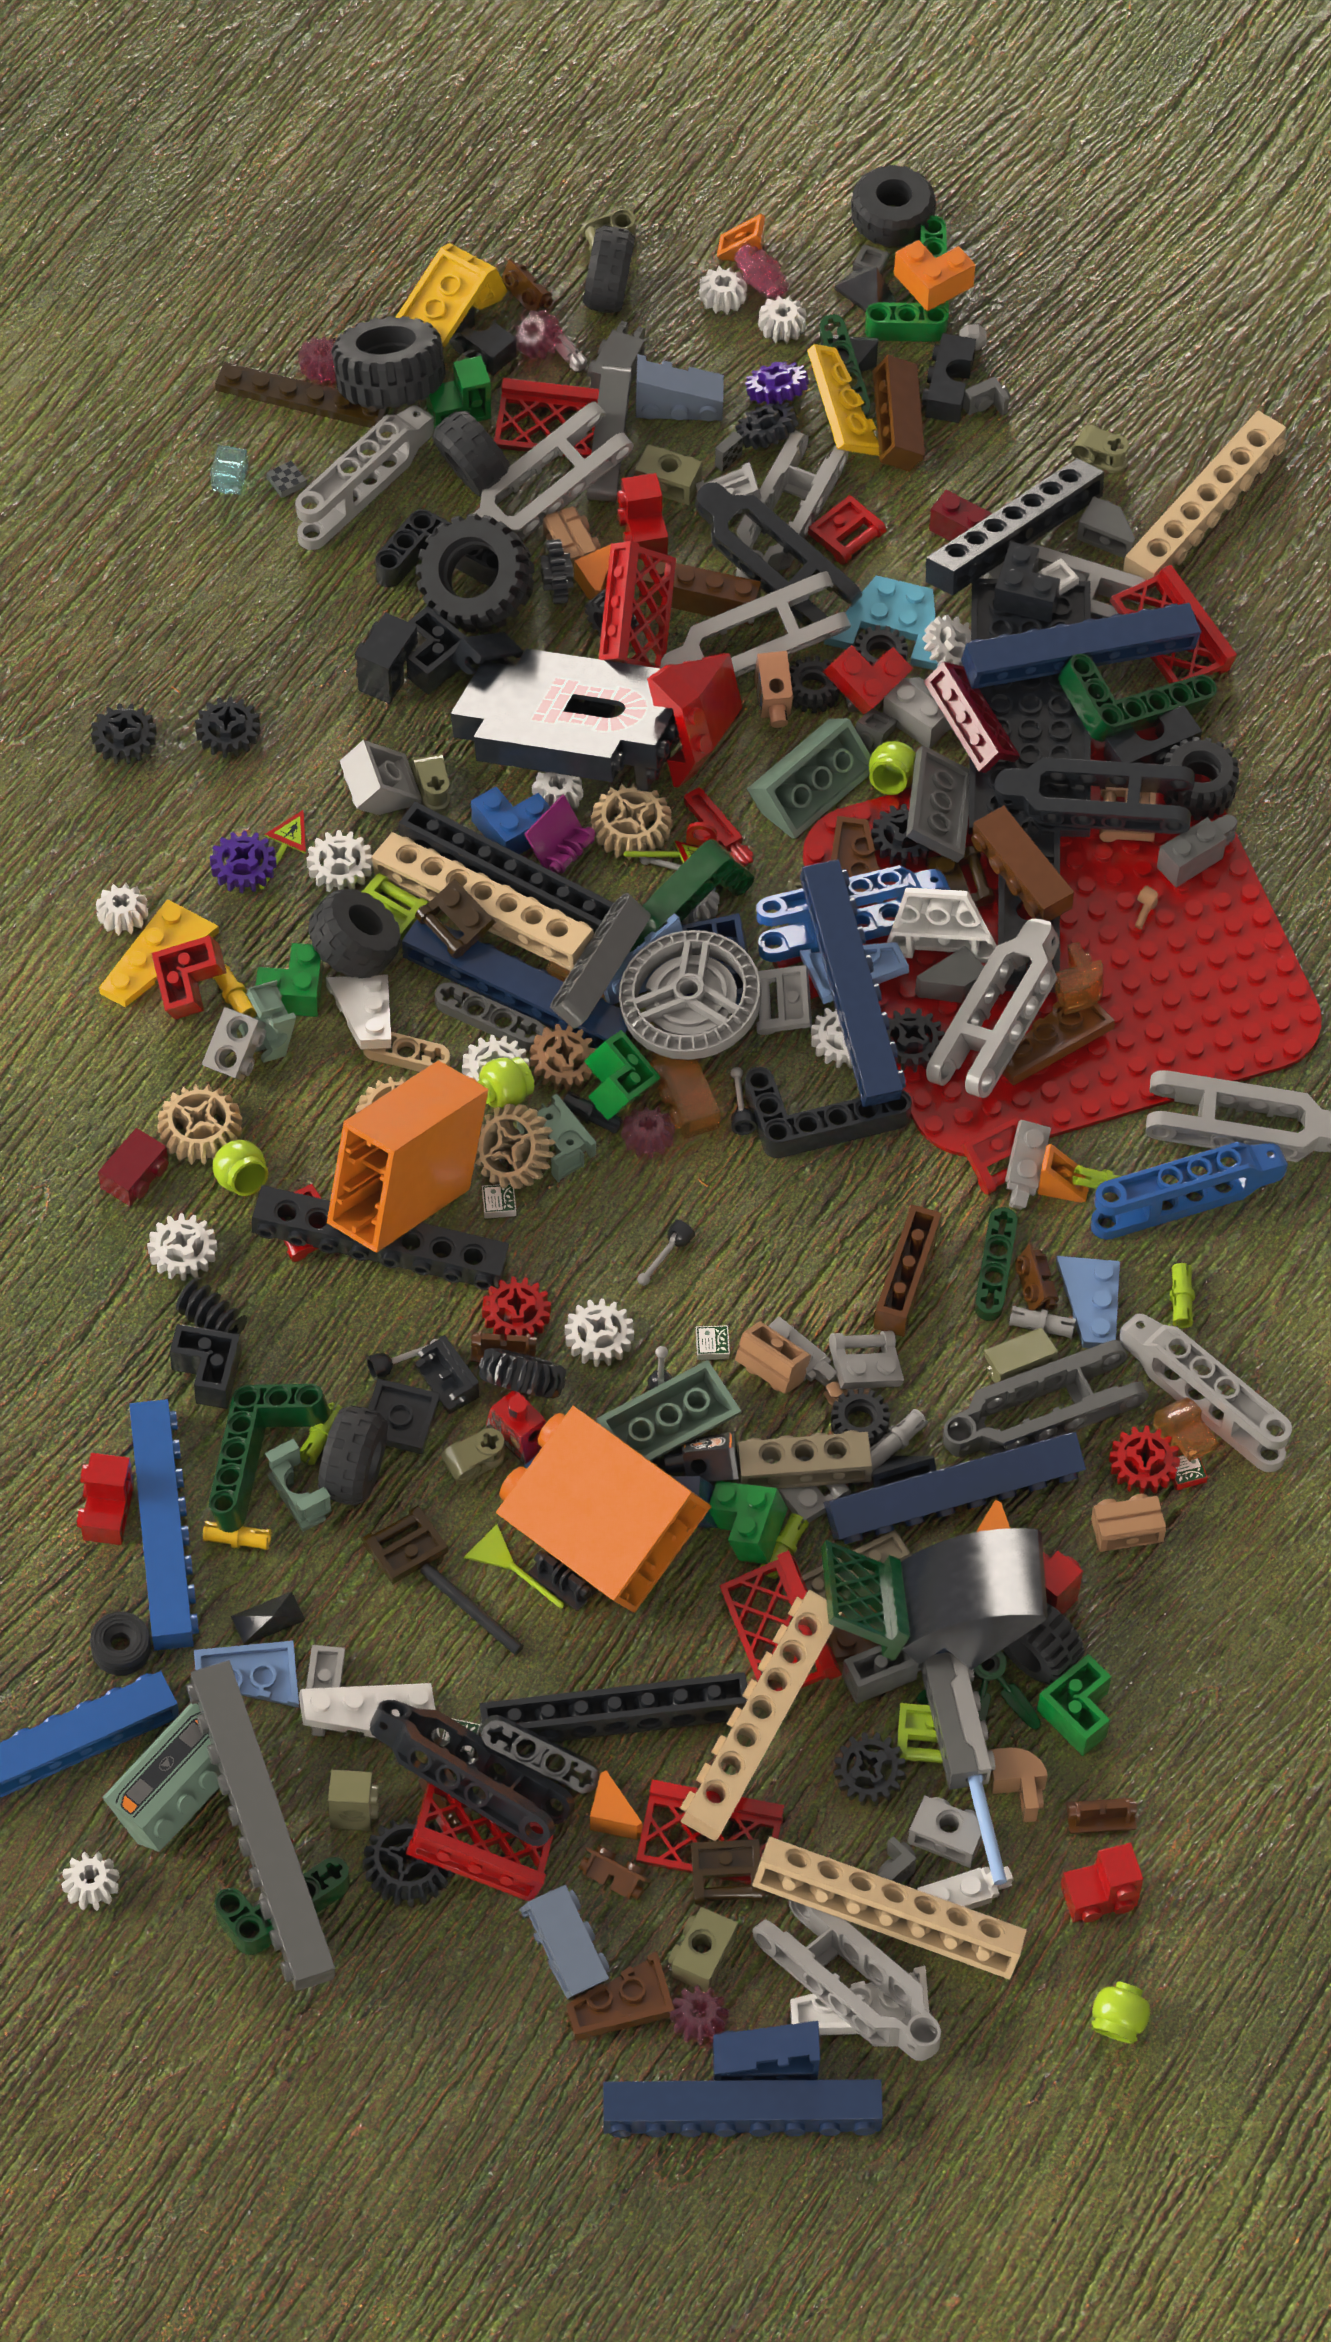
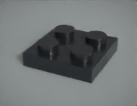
M377 1379L368 1409L380 1412L388 1422L386 1446L423 1455L440 1402V1393Z

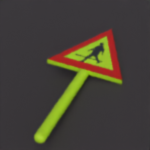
M304 809L264 834L265 837L282 844L275 856L277 865L287 846L306 854ZM259 885L260 889L265 888L264 886Z
M674 841L677 851H625L623 855L624 857H681L684 863L700 846Z

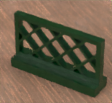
M825 1540L821 1546L829 1624L880 1644L882 1656L895 1661L910 1637L901 1559L889 1555L886 1561L882 1563ZM849 1570H852L859 1578H857V1577H856L853 1573H851ZM867 1570L874 1572V1574L871 1575ZM838 1573L846 1582H843L836 1574ZM866 1585H867L875 1594H873V1593L866 1587ZM851 1589H854L861 1596V1598ZM838 1593H841L848 1601H845ZM868 1604H869L877 1613H875V1612L868 1606ZM854 1608H856L864 1617H861V1616L854 1610ZM839 1612H842L846 1617L839 1615Z

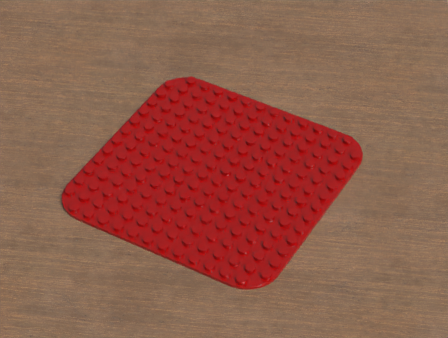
M1155 727L1136 732L1144 740L1152 741L1159 739L1155 734ZM1091 738V760L1107 761L1103 756L1105 742H1099ZM1195 774V782L1206 783L1211 781L1210 778L1204 775ZM1091 786V800L1104 801L1099 786ZM912 788L903 790L895 795H886L846 806L822 817L811 828L805 839L803 865L809 866L831 861L837 816L868 820L871 832L874 819H879L881 811L889 814L890 806L893 805L896 810H901L902 804H906L907 810H909ZM1156 793V804L1166 805L1163 800L1164 795ZM1125 797L1116 798V802L1125 801ZM1225 810L1224 813L1221 815H1217L1216 813H1214L1213 818L1210 820L1211 822H1213L1220 817L1222 818L1223 815L1225 816L1227 813ZM1191 816L1190 828L1206 819V817L1203 816L1201 820H1194V816ZM968 826L965 848L974 846L971 839L973 834H968ZM1091 829L1090 837H1060V875L1074 891L1072 909L1060 915L1059 993L1049 992L1025 1035L1032 1030L1033 1023L1040 1017L1044 1019L1053 1010L1052 1006L1060 999H1066L1071 994V989L1077 983L1114 1019L1115 1028L1014 1086L1002 1074L992 1092L986 1098L970 1095L965 1089L966 1076L980 1053L978 1051L970 1050L961 1067L955 1070L951 1079L943 1086L930 1082L926 1076L927 1069L922 1065H918L917 1072H913L911 1066H907L903 1072L906 1081V1087L903 1090L911 1096V1117L919 1132L937 1148L953 1155L966 1157L961 1147L963 1143L1015 1117H1018L1019 1121L1025 1120L1050 1127L1049 1138L1174 1102L1175 1099L1161 1097L1150 1093L1151 1075L1157 1071H1173L1242 1082L1291 1067L1304 1059L1314 1048L1319 1038L1322 1022L1320 1006L1237 834L1234 840L1225 846L1223 859L1176 888L1157 868L1160 847L1180 834L1155 833L1154 842L1122 839L1105 842L1099 837L1100 829ZM875 850V857L880 870L898 865L902 866L901 860H896L892 865L890 864L889 856L881 859L879 857L880 850ZM929 851L928 858L939 856L940 854L936 851ZM980 852L982 856L980 862L988 886L993 889L996 899L993 903L977 907L998 946V874L991 868L987 856ZM919 856L917 865H914L911 860H907L906 866L902 867L914 873L927 870L926 859ZM962 865L961 869L969 893L978 892L969 865ZM890 881V882H885L884 884H886V885H893V884H896V883ZM1145 886H1149L1157 891L1158 903L1148 913L1142 929H1138L1135 927V924L1144 904L1137 899ZM896 898L887 899V902L893 901ZM866 904V905L858 906L857 909H859V908H864V907H868V906H872V905H876V904ZM1024 904L1017 910L1018 915L1022 919H1036V917L1032 918L1027 913ZM888 917L885 920L893 921L895 917ZM858 924L857 926H862V927L864 928V927H867L868 925H866V924ZM889 935L866 940V943L863 945L887 943ZM914 950L913 958H905L909 965V973L879 984L882 1000L879 1001L881 1012H886L888 1018L892 1019L893 1011L895 1010L900 1015H903L907 1007H909L912 1014H915L917 1009L920 1008L924 1017L930 1013L933 1014L932 1023L940 1021L941 1031L946 1033L963 1003L918 997L915 994L916 978L955 952ZM1004 991L1003 994L998 996L990 1010L991 1015L989 1019H985L981 1027L990 1030L994 1029L1015 991ZM927 1033L926 1035L929 1037V1042L931 1043V1038ZM896 1063L897 1069L900 1070L901 1064Z

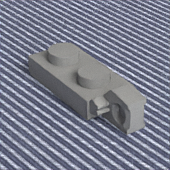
M1025 1120L1018 1122L1005 1182H1007L1006 1189L1012 1190L1009 1203L1011 1208L1019 1210L1026 1208L1029 1195L1034 1196L1036 1193L1046 1145H1048L1050 1127Z
M780 1316L768 1326L811 1355L804 1381L806 1379L809 1381L816 1379L825 1387L827 1384L837 1381V1371L830 1365L831 1360L826 1354Z
M312 1645L306 1689L341 1687L345 1648ZM311 1727V1735L325 1737L326 1729Z

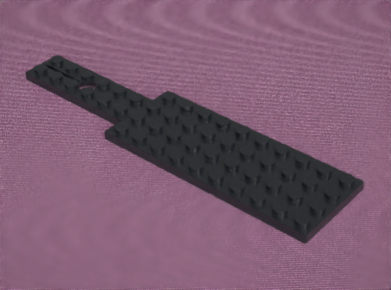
M979 578L971 583V641L975 639L996 638L1003 634H1019L1031 629L1052 628L1059 624L1080 623L1091 619V581H1079V584L1059 595L1051 623L993 609L995 587L998 579ZM1059 674L979 688L1020 757L1015 762L999 760L987 773L979 772L969 757L968 834H973V824L975 821L1002 807L996 800L994 783L998 774L1004 769H1027L1042 757L1091 760V736L1058 680ZM1045 783V786L1039 787V792L1044 797L1091 800V786L1076 785L1073 788L1067 784ZM1006 808L1059 874L1060 837H1090L1091 829L1037 825L1025 811ZM1000 873L998 874V945L1016 938L1023 925L1028 921L1022 919L1017 913V910L1024 904L1018 895L1014 896L1010 892L1006 880ZM1060 916L1049 921L1059 937V946L1052 960L1057 980L1050 990L1052 993H1059ZM1031 958L1027 962V970L1030 967V963H1032ZM1026 964L1018 967V969H1014L1004 986L1005 991H1016L1026 974Z

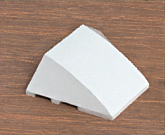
M919 888L905 889L887 943L897 942L905 958H913L914 950L956 952L966 946L981 963H987L997 946L969 892Z

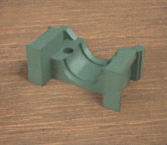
M277 980L250 987L247 993L259 1016L255 1019L266 1023L264 1042L255 1050L257 1052L267 1049L261 1055L263 1063L286 1056L296 1020L295 1014H288L281 1001L282 995L276 986ZM242 1023L238 1029L242 1036L245 1037L248 1033L247 1023Z
M555 1094L551 1097V1106L546 1108L543 1103L541 1104L542 1109L538 1111V1116L547 1119L544 1127H550L553 1130L548 1135L549 1139H553L556 1142L553 1144L556 1156L551 1158V1174L559 1183L562 1178L581 1167L584 1168V1151L587 1152L590 1158L596 1155V1141L561 1098ZM517 1121V1129L520 1134H527L526 1128Z
M294 1438L266 1452L265 1455L273 1471L268 1474V1478L301 1530L304 1532L325 1521V1514L332 1511L330 1504L331 1496L326 1488L322 1487L311 1494L309 1492L297 1494L289 1490L294 1485V1466L301 1463L300 1448Z

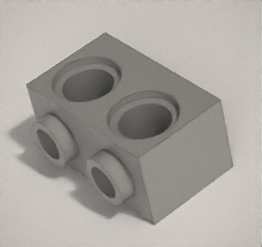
M224 1007L202 1065L243 1081L245 1076L250 1075L254 1067L255 1059H253L256 1048L260 1047L264 1042L266 1023ZM242 1023H247L248 1033L245 1037L239 1039L237 1028ZM235 1052L237 1061L232 1067L227 1068L225 1058L229 1053Z

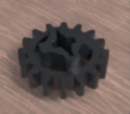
M777 402L775 405L771 403L765 404L762 408L755 407V411L745 413L746 418L739 419V425L735 426V429L743 437L745 448L752 446L753 449H757L759 446L767 448L772 443L777 445L779 440L789 438L788 433L795 432V426L799 425L793 406L790 407L789 403L781 405Z
M560 539L546 540V555L540 556L543 590H550L553 604L567 603V588L574 587L570 552L564 553Z
M229 696L227 702H223L219 697L217 698L216 705L207 702V711H198L199 719L195 720L197 741H201L203 749L211 747L212 755L221 751L223 758L228 756V752H233L238 757L240 749L249 752V743L257 744V735L261 734L259 714L254 713L253 705L245 707L244 699L234 703L233 696Z
M118 703L117 710L113 711L108 706L106 707L107 714L98 713L97 722H92L91 738L92 744H95L96 753L103 752L104 760L109 759L111 756L114 757V764H118L120 759H125V762L130 764L133 757L141 761V753L150 754V745H156V724H153L151 714L145 716V709L143 707L135 711L134 705L131 703L127 709H123L122 704Z
M902 804L901 810H896L893 805L890 806L889 814L881 811L879 819H874L873 829H871L875 850H880L879 857L883 859L889 856L890 864L892 865L896 860H901L902 866H906L907 860H911L914 865H917L919 856L926 859L928 858L929 851H934L906 837L909 810H907L906 804Z
M909 1007L905 1008L903 1015H900L896 1010L893 1011V1018H888L890 1029L887 1030L889 1041L893 1037L896 1044L898 1058L895 1059V1062L901 1064L900 1069L903 1072L907 1066H911L913 1072H917L918 1065H922L927 1069L931 1056L945 1034L944 1031H941V1022L932 1023L933 1014L930 1013L924 1017L920 1008L917 1009L915 1014L911 1013ZM927 1033L931 1038V1043L929 1042V1037L926 1035Z
M862 1732V1740L858 1742L854 1737H850L852 1746L847 1748L841 1745L839 1749L843 1754V1758L837 1757L834 1759L835 1765L841 1768L833 1771L835 1778L841 1780L838 1783L839 1789L841 1791L849 1789L847 1797L851 1801L856 1796H859V1802L863 1806L866 1804L867 1799H872L874 1805L878 1806L879 1797L882 1796L887 1801H890L891 1796L889 1792L891 1790L901 1791L897 1781L906 1780L907 1778L905 1772L900 1770L907 1767L906 1760L899 1758L903 1754L900 1746L892 1749L894 1744L892 1738L888 1737L882 1742L879 1732L875 1733L873 1739H869L866 1732ZM867 1749H877L880 1751L876 1753L872 1751H867ZM856 1757L854 1767L849 1769L852 1759ZM863 1760H866L868 1765L870 1764L875 1768L877 1778L865 1769L866 1766ZM892 1765L890 1777L885 1781L886 1771L891 1769ZM864 1785H866V1786H871V1787H874V1788H873V1789H865V1788H861V1787L864 1786Z

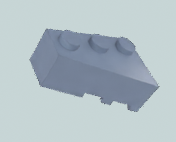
M638 354L636 418L722 421L724 375L689 367L688 371L672 367V362L663 360L662 364L646 361V356Z
M563 1885L527 1902L519 1910L524 1918L530 1917L537 1932L533 1936L538 1945H543L549 1958L548 1964L566 1998L569 1999L608 1980L607 1972L610 1971V1967L603 1953L597 1954L592 1943L595 1940L594 1932L587 1921H582L577 1911L581 1909V1905L573 1890L568 1891L566 1885Z

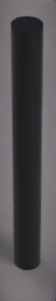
M426 1563L420 1571L422 1575L510 1652L517 1655L522 1651L523 1644L430 1563Z

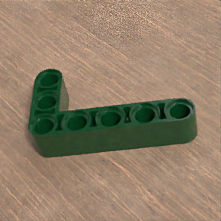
M1081 653L1072 656L1060 672L1058 678L1060 685L1087 732L1093 739L1099 742H1106V738L1131 727L1135 732L1154 727L1157 724L1159 715L1182 705L1186 707L1191 715L1199 713L1217 692V686L1210 677L1197 675L1115 700L1093 660Z
M711 839L704 842L643 904V907L651 916L629 952L634 951L645 942L644 938L652 931L656 933L666 925V920L673 914H676L680 918V922H682L719 883L734 896H740L752 886L755 879L754 876L716 840Z
M316 1384L245 1385L234 1392L209 1499L210 1510L220 1530L228 1533L235 1532L245 1523L266 1427H312L320 1423L324 1424L329 1419L330 1408L320 1386Z

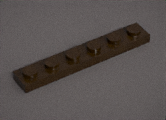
M227 362L223 363L215 382V389L219 392L368 428L376 425L389 411V407L376 409L374 406L369 408L362 407L359 403L355 405L348 399L346 400L339 393V390Z

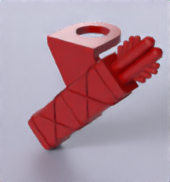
M698 787L685 794V806L699 820V822L692 823L687 827L686 844L701 846L704 842L714 839L727 851H731V854L743 866L753 863V852L748 846L741 845L743 837L740 832L737 831L722 811L707 796V793Z

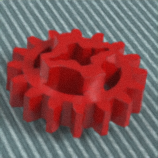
M515 1276L511 1277V1283L506 1284L502 1279L499 1280V1288L490 1286L489 1296L483 1297L482 1318H485L486 1329L493 1327V1334H504L505 1341H507V1335L527 1336V1334H530V1337H534V1331L543 1334L544 1324H549L551 1302H548L547 1291L539 1293L540 1284L535 1283L529 1286L528 1278L526 1277L522 1283H517ZM514 1305H516V1308L519 1311V1315L516 1314V1310H514Z
M1145 1425L1143 1432H1139L1134 1426L1130 1436L1122 1432L1120 1433L1119 1441L1113 1442V1452H1110L1109 1462L1113 1463L1111 1464L1110 1472L1111 1474H1118V1484L1128 1483L1127 1491L1131 1492L1134 1487H1138L1140 1494H1144L1146 1488H1150L1153 1494H1157L1158 1485L1167 1489L1170 1479L1174 1480L1178 1471L1176 1467L1180 1465V1458L1175 1456L1178 1455L1179 1448L1178 1446L1170 1447L1172 1443L1171 1436L1164 1439L1161 1438V1429L1156 1430L1153 1434L1150 1433V1428ZM1143 1453L1146 1454V1458H1145V1459L1147 1460L1146 1467L1143 1466V1464H1144V1461H1142Z

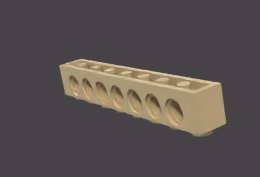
M1257 410L1125 556L1123 572L1148 580L1159 575L1161 569L1166 566L1172 565L1174 567L1176 564L1180 565L1185 560L1188 550L1192 546L1196 547L1199 545L1205 531L1209 527L1214 528L1224 510H1230L1235 504L1238 495L1250 488L1254 477L1258 473L1262 474L1267 469L1270 459L1274 455L1278 456L1281 454L1287 442L1284 440L1287 427Z
M392 832L371 856L375 876L378 873H382L389 878V882L428 901L435 898L455 879L497 922L488 930L489 932L569 971L572 970L594 935L593 929L585 922H577L567 917L558 909H550L540 904L533 897L519 894L508 885H501L483 873H476L466 868L459 861H451L441 856L434 849H427L416 844L409 837H402Z
M808 1590L804 1599L798 1596L788 1612L793 1617L789 1626L787 1627L782 1624L773 1639V1642L778 1644L773 1654L768 1651L766 1652L757 1668L763 1672L758 1682L751 1679L742 1697L747 1699L743 1709L735 1708L727 1722V1725L732 1727L727 1737L720 1735L711 1751L717 1755L712 1765L705 1762L696 1778V1781L701 1783L696 1794L689 1791L680 1809L685 1811L680 1822L713 1841H717L834 1628L828 1621L826 1599L811 1590ZM798 1626H808L812 1630L813 1635H803L799 1631ZM790 1652L794 1654L798 1662H787L783 1657V1653ZM768 1680L778 1681L782 1686V1690L775 1691L771 1689L768 1685ZM752 1708H762L766 1712L767 1718L760 1719L756 1717ZM737 1736H747L751 1740L752 1746H742L738 1742ZM729 1763L733 1765L737 1774L729 1775L725 1773L721 1764ZM706 1792H716L720 1796L721 1802L713 1803L709 1801L706 1797Z
M770 1836L752 1884L753 1887L1007 1979H1011L1020 1957L1027 1929Z

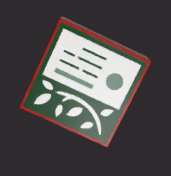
M1197 1450L1175 1456L1180 1458V1465L1176 1467L1178 1470L1177 1476L1174 1480L1172 1479L1176 1491L1207 1483L1208 1477Z

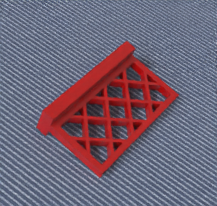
M503 378L494 441L500 449L528 452L537 445L530 440L529 437L541 430L547 437L551 433L545 426L555 419H558L561 424L565 423L566 420L562 415L568 410L578 412L591 402L598 404L599 389ZM507 403L519 404L523 411L512 418L506 411ZM539 407H547L552 414L540 421L533 411ZM529 415L536 425L524 432L517 422ZM511 426L520 435L512 441L501 439L502 432ZM595 426L592 428V433L574 446L584 459L592 454V450L586 444L593 440Z
M633 541L612 543L610 547L599 660L660 669L661 660L667 652L676 558L639 547L640 544ZM638 555H640L645 564L641 571L637 569ZM659 562L665 563V573L662 578L655 568ZM648 572L655 583L650 589L647 588L642 578ZM635 584H637L642 594L637 601L634 598ZM657 590L662 597L659 607L652 597ZM645 601L652 612L646 619L639 607ZM632 613L639 623L634 630L631 628ZM654 619L659 626L656 636H654L649 626ZM642 630L648 640V643L643 648L636 637ZM629 642L636 652L631 659L628 658ZM651 648L656 655L655 665H651L646 656V653Z
M1172 565L1162 568L1159 575L1111 596L1110 603L1118 614L1123 615L1138 612L1124 606L1122 601L1126 599L1139 602L1138 611L1142 610L1143 604L1164 608L1170 604L1190 603L1201 630L1195 649L1186 650L1192 653L1191 662L1174 658L1175 653H1171V656L1158 655L1150 657L1169 684L1197 675L1209 676L1216 672L1221 675L1230 670L1237 656L1236 652ZM1155 586L1161 593L1162 599L1158 600L1145 596L1146 590ZM1196 655L1207 657L1212 665L1206 667L1195 664ZM1177 666L1189 670L1188 676L1178 680L1172 671V667Z
M789 1550L778 1554V1560L719 1585L757 1682L762 1675V1671L757 1669L761 1660L756 1659L755 1656L760 1641L775 1647L772 1654L778 1646L773 1640L763 1637L769 1620L788 1627L793 1618L789 1615L787 1620L772 1616L778 1600L788 1602L792 1607L797 1596L804 1599L808 1592L798 1564ZM775 1571L778 1572L780 1581L775 1592L760 1587L765 1575ZM741 1586L752 1589L745 1605L733 1601L730 1591ZM783 1588H784V1590H785L787 1596L781 1594L782 1591H783ZM757 1592L772 1597L766 1613L751 1608ZM736 1608L742 1610L740 1616H739L738 1611H737ZM748 1613L763 1618L756 1634L744 1629L743 1624ZM798 1626L799 1631L803 1635H813L812 1630L808 1626ZM748 1637L754 1639L752 1645L750 1644ZM828 1639L814 1663L817 1671L807 1676L801 1689L827 1677L832 1680L842 1675ZM796 1656L792 1663L798 1662ZM782 1687L775 1689V1691H781Z
M652 1779L636 1857L637 1863L693 1873L692 1864L682 1862L676 1852L691 1842L696 1843V1839L703 1834L699 1832L692 1834L687 1825L680 1822L685 1812L679 1815L676 1810L684 1811L680 1807L689 1791L696 1794L699 1788ZM706 1792V1797L709 1801L713 1803L721 1802V1798L716 1792ZM741 1797L729 1820L737 1823L741 1832L727 1841L739 1840L744 1836L748 1840H753L749 1833L759 1826L773 1828L772 1837L779 1840L784 1818V1805ZM654 1807L669 1808L675 1819L659 1828L652 1818ZM679 1823L689 1838L672 1847L663 1833ZM743 1823H748V1824H752V1825H750L749 1827L745 1828V1826L743 1825ZM652 1825L655 1829V1832L649 1835L650 1827ZM720 1834V1836L718 1837V1839H719L720 1841H726V1840L723 1838V1836ZM658 1836L669 1850L659 1857L645 1855L647 1843ZM766 1844L760 1847V1858L763 1855L762 1852H764ZM672 1855L676 1861L668 1860L667 1858ZM751 1876L719 1878L751 1885Z
M428 1783L414 1835L409 1843L406 1854L523 1900L531 1901L535 1899L544 1884L546 1876L544 1871L553 1835L541 1846L530 1845L518 1838L525 1849L514 1853L507 1840L516 1837L510 1832L502 1834L494 1822L481 1814L480 1819L470 1821L463 1810L468 1806ZM433 1794L445 1797L450 1806L439 1809L433 1800ZM455 1812L462 1825L451 1828L444 1817L445 1815ZM436 1819L443 1832L439 1833L426 1828L425 1823ZM530 1822V1827L535 1833L543 1834L541 1825L536 1822ZM486 1824L494 1837L483 1841L475 1828ZM467 1831L474 1844L470 1845L462 1842L456 1835ZM498 1843L506 1856L501 1857L493 1854L487 1847ZM530 1856L536 1865V1870L522 1865L519 1859Z

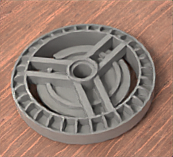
M689 930L662 936L649 943L634 956L621 979L619 1002L623 1020L629 1032L640 1044L648 1050L665 1057L690 1060L718 1054L743 1038L758 1016L762 990L757 968L752 958L741 946L720 934ZM709 956L727 963L740 976L743 982V994L739 1005L736 1004L737 988L732 974L723 964ZM657 968L650 976L645 987L650 992L638 997L643 982ZM690 993H695L694 995H691V996H685V995L690 994ZM645 1007L646 1011L640 1013L639 1009ZM649 1022H653L658 1028L654 1027Z

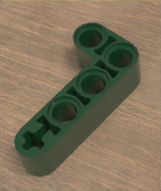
M338 1857L327 1858L303 1874L309 1893L314 1895L312 1902L316 1914L343 1897L350 1887L349 1867L343 1859ZM234 1888L223 1889L217 1894L215 1898L217 1921L238 1950L247 1955H255L272 1944L270 1931L274 1930L270 1918L264 1919L260 1904L252 1907L243 1893ZM228 1905H236L239 1907L235 1912L227 1913L223 1911V1909ZM248 1930L258 1932V1935L253 1938L242 1936Z

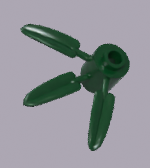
M1001 1650L990 1657L994 1662L992 1670H984L982 1663L973 1668V1674L982 1680L980 1691H978L981 1702V1710L978 1711L980 1721L986 1722L991 1695L986 1693L988 1681L997 1679L1004 1688L1001 1691V1696L1011 1709L1029 1727L1033 1729L1040 1728L1041 1721L1028 1699L1015 1683L1008 1684L1002 1677L1006 1669V1658ZM925 1689L917 1696L919 1704H928Z

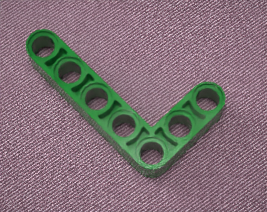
M930 215L927 224L929 223L928 230L925 229V225H921L920 241L937 258L947 252L946 223L943 218ZM949 300L929 311H926L920 303H873L866 310L865 334L868 338H878V341H941L942 334H947Z

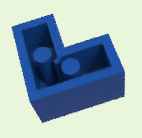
M495 786L471 800V818L484 837L520 855L532 848L525 833L550 806L538 792L513 807Z

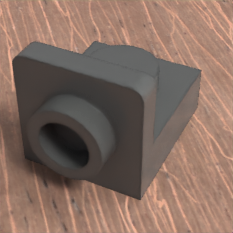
M994 376L965 389L963 408L968 415H971L978 411H984L991 405H994L999 413L1004 415L1008 412L1010 394L1008 389L1004 385L1001 386Z
M875 709L870 710L861 717L855 726L870 755L895 731L898 720Z
M895 1837L890 1838L887 1843V1854L892 1859L887 1860L879 1868L877 1874L880 1877L902 1884L915 1873L916 1854L907 1843H900Z

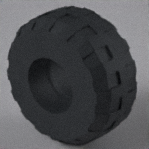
M881 166L864 174L856 183L851 199V218L857 231L869 241L885 247H902L920 240L921 225H925V229L928 230L929 223L927 224L930 215H935L936 209L932 185L923 175L905 166Z
M604 225L595 231L583 297V304L591 310L612 314L622 310L635 236L627 229Z
M455 411L435 427L432 439L439 452L458 477L479 497L482 495V490L489 489L508 472L510 464L501 449L482 425L467 411Z
M356 889L333 891L320 902L309 919V935L315 951L334 970L349 977L371 978L381 974L396 957L401 947L400 928L398 922L394 919V915L381 901L376 900L366 892H360Z
M351 1405L339 1410L335 1417L324 1447L318 1477L319 1489L322 1487L326 1488L331 1496L330 1500L356 1506L366 1502L371 1495L381 1468L387 1442L388 1422L380 1412Z

